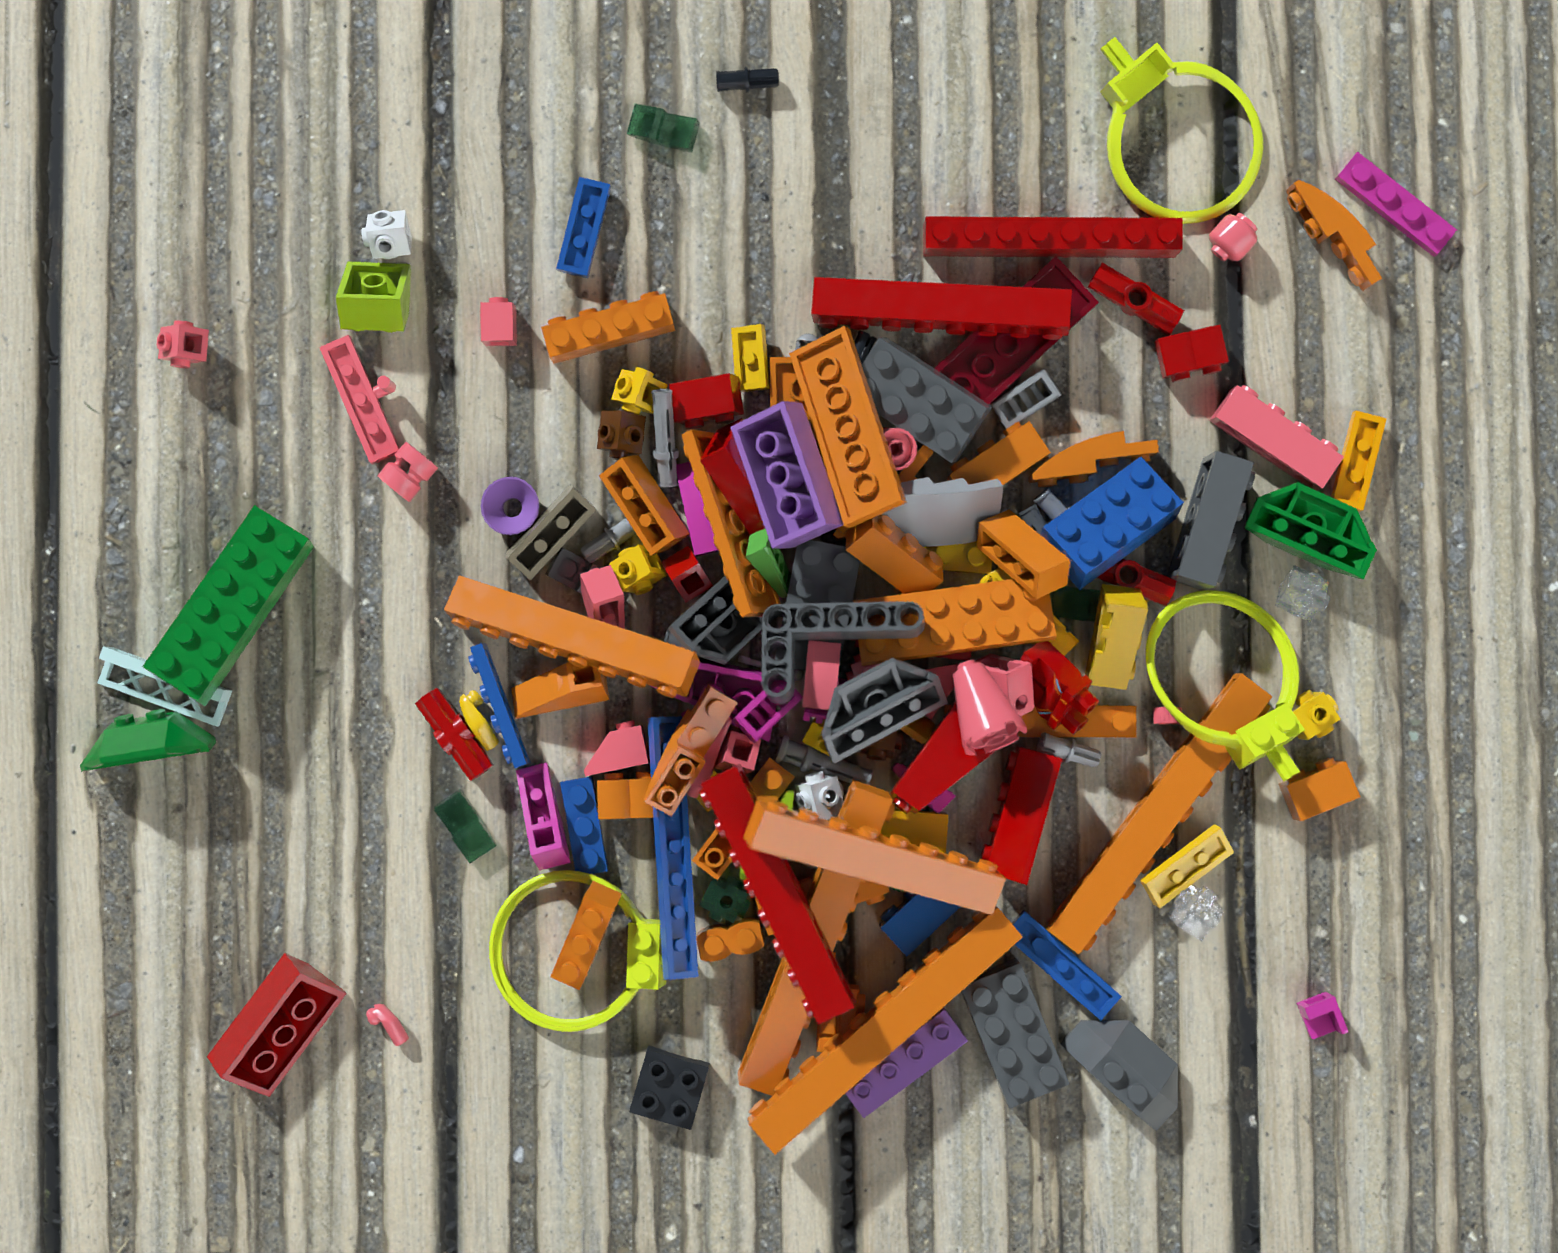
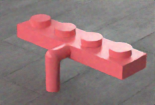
M350 335L319 347L370 464L373 465L394 456L400 447L379 402V398L393 393L396 390L395 383L387 376H380L377 379V386H372Z

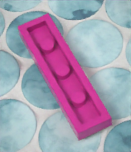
M1358 151L1335 178L1337 182L1433 257L1439 254L1457 231L1456 228Z

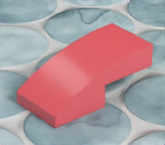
M809 640L802 707L829 710L834 689L837 687L841 643Z

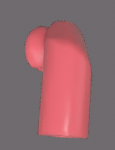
M375 1004L374 1008L367 1010L366 1016L370 1024L377 1025L381 1022L395 1046H399L408 1040L409 1036L400 1020L384 1004Z

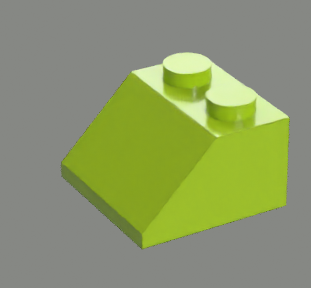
M347 262L336 294L340 329L358 332L365 330L385 331L388 333L404 332L410 307L411 264Z

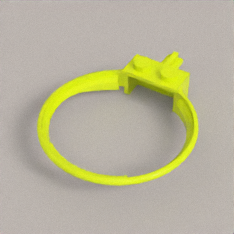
M1116 37L1107 42L1100 50L1119 74L1110 80L1100 93L1113 108L1107 133V156L1113 177L1124 195L1136 207L1152 217L1183 218V224L1208 221L1233 208L1243 199L1253 185L1263 156V133L1260 120L1247 95L1234 81L1213 67L1198 62H1172L1158 43L1154 44L1134 61ZM1174 72L1176 76L1194 75L1204 77L1225 87L1239 100L1248 115L1252 127L1254 141L1252 160H1250L1248 170L1240 185L1222 202L1198 211L1171 210L1147 199L1129 179L1122 160L1121 136L1126 114L1123 113L1169 77L1167 73Z
M1196 591L1181 596L1168 604L1154 620L1147 637L1145 650L1148 675L1153 689L1164 707L1180 725L1195 737L1205 742L1226 746L1227 752L1239 770L1267 756L1283 782L1300 772L1283 746L1305 730L1292 711L1299 689V666L1291 641L1280 624L1256 603L1226 591ZM1215 603L1238 609L1261 624L1270 634L1279 650L1282 660L1283 678L1280 696L1275 706L1276 709L1237 729L1234 735H1229L1225 731L1207 728L1185 716L1167 697L1158 679L1155 666L1157 639L1169 619L1187 607L1197 604Z
M558 870L538 875L526 881L512 892L501 906L493 923L489 942V959L497 987L508 1004L518 1014L540 1027L561 1032L590 1029L613 1018L630 1003L640 989L658 990L666 985V980H663L660 920L643 918L634 903L622 890L592 874L573 870ZM561 881L580 882L588 885L595 881L622 893L618 905L627 919H632V922L628 923L626 988L607 1008L591 1016L578 1019L551 1017L528 1005L511 985L502 957L505 927L516 906L534 890L544 885Z

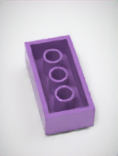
M782 401L731 426L772 548H793L844 525L802 403Z

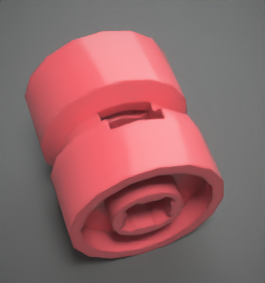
M882 427L896 470L907 468L914 461L917 454V444L914 437L908 431L901 428Z
M405 441L395 453L396 461L394 463L388 462L377 476L396 493L410 502L421 489L419 483L421 481H428L438 467Z

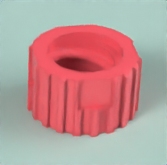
M1165 707L1153 708L1154 724H1179ZM1176 707L1179 711L1182 712L1181 707Z

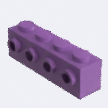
M943 1007L845 1094L861 1116L865 1118L968 1042V1040Z

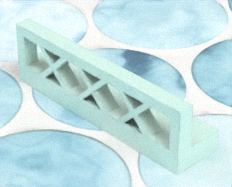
M103 646L99 659L104 660L105 664L98 679V684L217 727L220 726L232 690L221 686L216 689L211 699L219 703L214 716L210 717L203 714L198 702L190 697L189 701L180 705L173 703L168 690L174 687L171 685L165 687V681L142 667L147 659L114 647ZM114 664L126 668L130 679L121 683L108 680ZM145 676L154 678L160 689L150 694L144 693L138 680ZM133 683L135 689L130 688L126 685ZM163 694L165 700L155 696ZM192 704L194 710L188 709L186 707Z

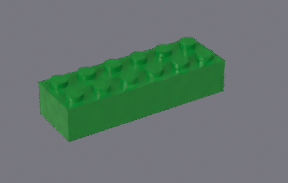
M254 505L142 667L198 703L206 706L313 550L314 546L310 539Z

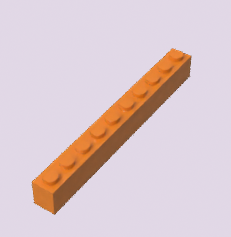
M1235 673L1198 721V724L1234 735L1237 729L1267 714L1271 707L1268 702L1273 696L1244 674ZM1189 733L1044 926L1047 931L1077 954H1080L1082 950L1088 951L1097 939L1096 931L1102 924L1106 926L1113 919L1117 912L1114 907L1121 898L1126 900L1136 887V884L1133 882L1138 875L1149 871L1155 862L1154 854L1160 847L1164 849L1174 837L1172 830L1179 821L1184 823L1193 812L1194 808L1191 805L1198 796L1202 798L1213 785L1211 778L1217 770L1222 772L1228 766L1232 758L1227 752L1226 746L1205 742Z
M852 779L837 818L845 820L853 828L860 829L863 825L881 832L884 822L891 820L895 804L892 803L893 799L888 791ZM818 867L806 899L833 952L837 940L842 941L846 934L847 923L845 920L848 912H853L857 906L859 893L856 892L860 882H865L866 880ZM785 957L780 962L737 1072L739 1085L771 1096L776 1093L774 1091L775 1087L782 1080L789 1077L790 1070L787 1067L790 1059H795L801 1046L799 1036L802 1029L809 1027L812 1019L809 1018L803 1007L802 1000L805 997L800 987L795 988L790 981L787 973L790 966Z
M997 906L992 915L975 911L971 916L973 919L971 923L964 929L960 926L952 931L947 937L949 941L940 950L934 948L928 952L922 959L923 965L915 972L913 969H910L898 980L900 984L891 993L885 991L879 995L873 1002L874 1008L866 1015L861 1012L855 1016L848 1024L850 1029L842 1036L836 1034L831 1037L824 1045L826 1050L816 1058L813 1055L806 1059L800 1065V1072L794 1078L790 1079L787 1077L775 1087L774 1091L776 1093L769 1100L765 1101L762 1099L750 1109L749 1113L751 1115L747 1118L749 1126L774 1155L1023 938Z

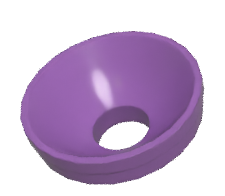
M504 477L494 481L484 491L481 499V513L485 522L494 531L503 535H517L525 532L535 523L539 514L540 505L536 491L530 484L520 478ZM509 499H518L522 504V511L516 517H508L504 512V504Z

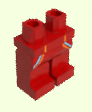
M1049 641L1038 642L1025 651L1020 659L1021 661L1031 663L1034 706L1038 714L1048 720L1047 724L1053 730L1062 724L1074 735L1086 725L1089 720L1086 715L1092 712L1099 702L1088 690L1093 681L1087 675L1082 677L1080 671Z

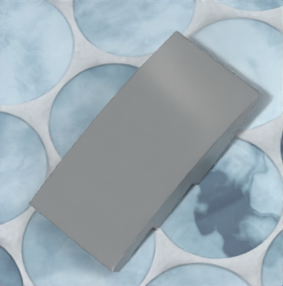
M929 477L902 482L901 486L907 503L881 515L889 516L898 528L906 534H912L923 547L976 542L978 523L1000 513L1004 486L998 479L970 485L964 478L936 484Z

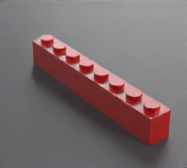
M926 216L923 224V257L1056 256L1073 258H1175L1183 250V218Z
M814 277L811 316L813 323H818V326L822 328H836L837 324L850 325V328L856 330H867L869 326H879L883 330L890 332L900 331L901 328H914V331L918 333H931L933 329L946 330V333L952 335L965 334V331H978L979 335L988 337L996 336L997 333H1010V336L1015 338H1027L1030 334L1043 335L1045 339L1058 340L1062 336H1068L1072 289Z
M741 764L700 783L703 788L700 790V796L708 809L712 807L717 817V820H714L715 827L721 838L727 837L732 847L729 850L731 860L736 868H742L747 878L743 880L749 896L757 898L761 907L758 910L759 917L765 928L771 927L776 937L773 940L774 948L780 958H786L790 969L787 970L788 976L795 988L800 987L805 997L802 1000V1004L809 1018L815 1017L819 1025L853 1009L856 999L787 858L751 849L744 839L758 799Z

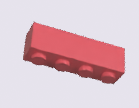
M1236 385L1230 389L1209 421L1303 485L1316 491L1323 489L1344 458V456L1337 452L1338 447L1328 440L1322 439L1320 441L1311 435L1312 430L1305 424L1298 421L1293 423L1284 417L1285 412L1278 406L1271 403L1266 405L1258 399L1259 395L1253 389L1244 385L1242 387Z

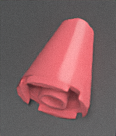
M968 660L957 666V671L953 674L962 746L966 754L976 755L974 749L983 748L985 753L993 752L1019 739L1017 734L1019 731H1022L1024 734L1027 732L1025 722L983 663Z

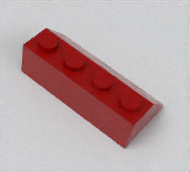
M1018 746L1015 752L1010 751L1005 768L1010 771L1007 783L1002 782L1000 785L997 801H1001L998 814H992L988 831L992 832L989 845L984 844L980 859L996 864L998 866L997 870L1006 879L1028 885L1062 758Z
M284 953L207 1055V1058L221 1079L270 1097L347 993L310 964Z

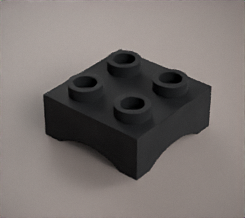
M648 1045L629 1113L691 1130L710 1063L673 1054Z

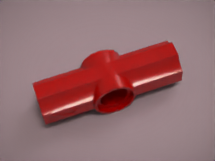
M1103 262L1087 286L1090 290L1118 305L1125 314L1136 316L1167 335L1173 332L1185 311L1152 292L1146 283L1135 282ZM1136 292L1140 294L1143 304L1141 306L1133 305L1129 300V293Z
M1121 559L1097 577V579L1114 586L1140 589L1145 599L1164 607L1167 606L1172 598L1177 583L1176 580L1142 567L1135 561ZM1122 567H1128L1133 572L1134 577L1130 584H1125L1119 577Z
M438 687L425 694L415 703L417 709L433 728V735L439 745L448 755L453 756L470 782L494 766L492 760L489 759L484 749L475 739V735L470 730L464 717L461 714H457Z

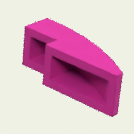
M691 463L677 464V478L694 555L698 557L719 552L713 542L714 534L710 521L706 518L703 511L704 503L700 491L694 484V472Z

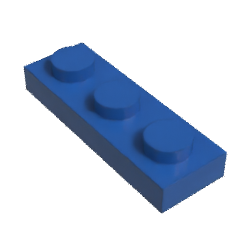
M579 177L556 267L557 271L589 278L611 190L610 184Z
M593 776L561 781L560 785L575 871L589 874L609 871L601 822L598 819V804Z

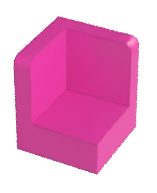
M1323 992L1296 1003L1310 1038L1316 1039L1334 1031L1342 1035L1348 1033L1335 996L1328 992Z

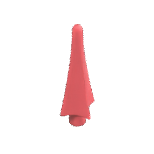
M731 717L727 719L705 754L704 759L706 763L689 788L687 795L698 798L700 790L703 789L700 783L712 777L720 748L732 722Z

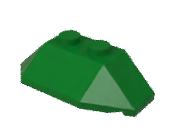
M1298 482L1257 497L1244 528L1267 544L1321 568L1361 580L1365 578L1377 551L1357 508Z
M158 709L147 712L145 717L134 718L133 714H126L114 718V722L103 731L81 763L80 769L83 772L209 752L216 744L215 736L178 712L166 713L165 709Z

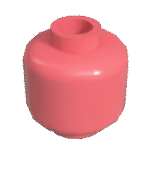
M1238 213L1236 216L1232 214L1226 215L1209 234V239L1213 245L1210 250L1223 262L1227 259L1240 261L1256 244L1257 235L1255 232L1258 229L1249 218L1241 213Z

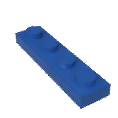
M480 643L470 647L472 655L468 656L473 672L475 674L479 673L484 685L479 686L484 702L486 704L491 703L495 714L490 716L495 732L497 734L502 733L506 745L502 746V751L507 763H513L514 768L531 763L487 644Z
M1023 910L1012 922L1013 926L1023 936L1015 946L1100 1021L1122 997L1026 911Z

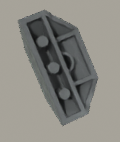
M724 576L674 621L668 630L685 649L694 651L697 656L726 664L762 629L763 617L740 616L733 603L734 595L730 582Z
M891 658L836 687L822 731V738L832 762L835 764L947 704L948 701L939 677L929 671Z
M1081 1020L1060 1043L1084 1068L1155 1131L1178 1108V1064L1131 1021Z

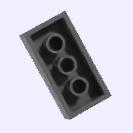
M887 337L878 338L862 364L877 413L898 428L908 431L916 440L951 463L958 461L992 409V406Z
M1215 451L1202 459L1166 577L1200 590L1216 587L1217 583L1223 581L1227 565L1223 564L1226 552L1232 551L1236 541V534L1232 532L1236 521L1240 522L1246 507V503L1242 502L1245 490L1249 491L1255 479V472L1252 471L1254 462L1220 451Z
M813 540L797 545L786 604L851 603L860 561L847 552L844 546ZM809 616L804 620L803 626L813 628L818 625L820 619L816 616ZM840 616L835 624L839 627H847L849 616ZM784 617L782 620L781 628L785 626L787 622V619ZM809 640L795 641V669L806 671ZM815 640V641H825V642L841 643V650H840V660H841V655H842L844 640ZM777 648L775 661L782 660L786 656L787 650Z
M1017 958L985 970L961 991L1009 1109L1070 1084L1023 967Z

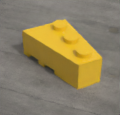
M1107 584L1101 585L1085 675L1093 681L1091 683L1093 686L1127 690L1129 679H1134L1136 661L1134 660L1137 650H1139L1141 645L1142 630L1148 612V601L1144 600L1140 589Z

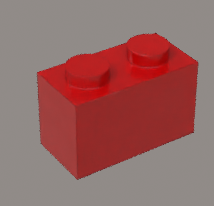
M727 373L669 384V389L673 392L674 422L685 425V429L704 427V421L715 420L716 424L735 421L734 416L744 415L739 377Z

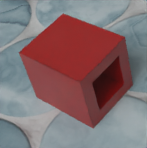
M689 546L661 562L685 603L713 587Z

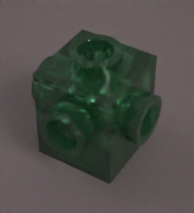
M728 875L727 879L721 876L718 880L712 878L699 906L710 911L708 915L710 918L726 924L727 920L734 923L737 916L743 919L751 901L746 899L748 892L744 889L743 881ZM727 895L730 896L733 901L729 904H726L722 901L721 898Z

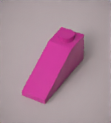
M547 762L516 770L530 854L536 866L541 871L571 863L566 835Z

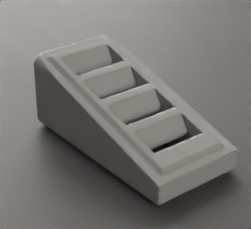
M1044 368L990 405L1007 429L1014 423L1022 422L1060 397L1062 393ZM1041 380L1049 392L1050 396L1047 398L1043 396L1035 382ZM1030 387L1038 399L1039 403L1036 405L1032 403L1024 389ZM1019 394L1028 408L1024 413L1014 399V396ZM1006 401L1009 402L1018 416L1013 420L1003 406V403Z

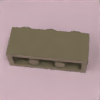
M570 484L535 523L505 553L506 559L531 580L597 509Z

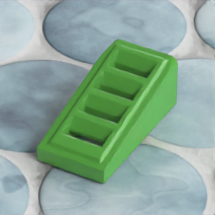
M766 529L751 534L746 558L782 599L787 597L791 573L780 548L771 547Z

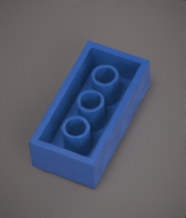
M1139 457L1046 524L1042 529L1041 536L1070 559L1068 578L1081 590L1176 520L1184 502L1142 457Z

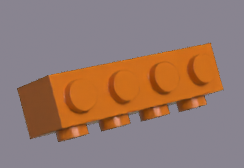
M658 291L648 292L640 296L641 300L628 303V300H619L609 304L610 308L597 311V308H589L578 313L579 317L567 320L565 316L548 320V325L541 328L549 358L555 364L674 332L675 327L666 294L659 295Z

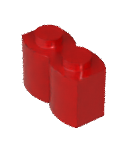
M1221 324L1158 338L1154 342L1162 379L1171 377L1172 383L1190 379L1191 372L1202 370L1203 376L1221 372V366L1229 362Z

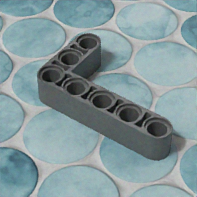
M910 601L771 605L765 610L762 618V687L766 696L775 704L787 703L793 697L795 691V641L915 638L923 632L925 627L923 609L917 603ZM878 614L885 617L886 620L881 626L874 627L868 623V620L873 615ZM907 614H914L919 618L917 623L912 626L902 624L901 619ZM843 615L850 616L853 619L847 627L837 626L835 624L836 620ZM809 616H816L820 619L818 625L813 628L803 626V622ZM776 617L787 619L785 626L776 629L770 625ZM783 648L787 650V654L782 660L775 661L770 658L771 653L775 649ZM776 680L787 682L786 688L780 693L770 691V686Z

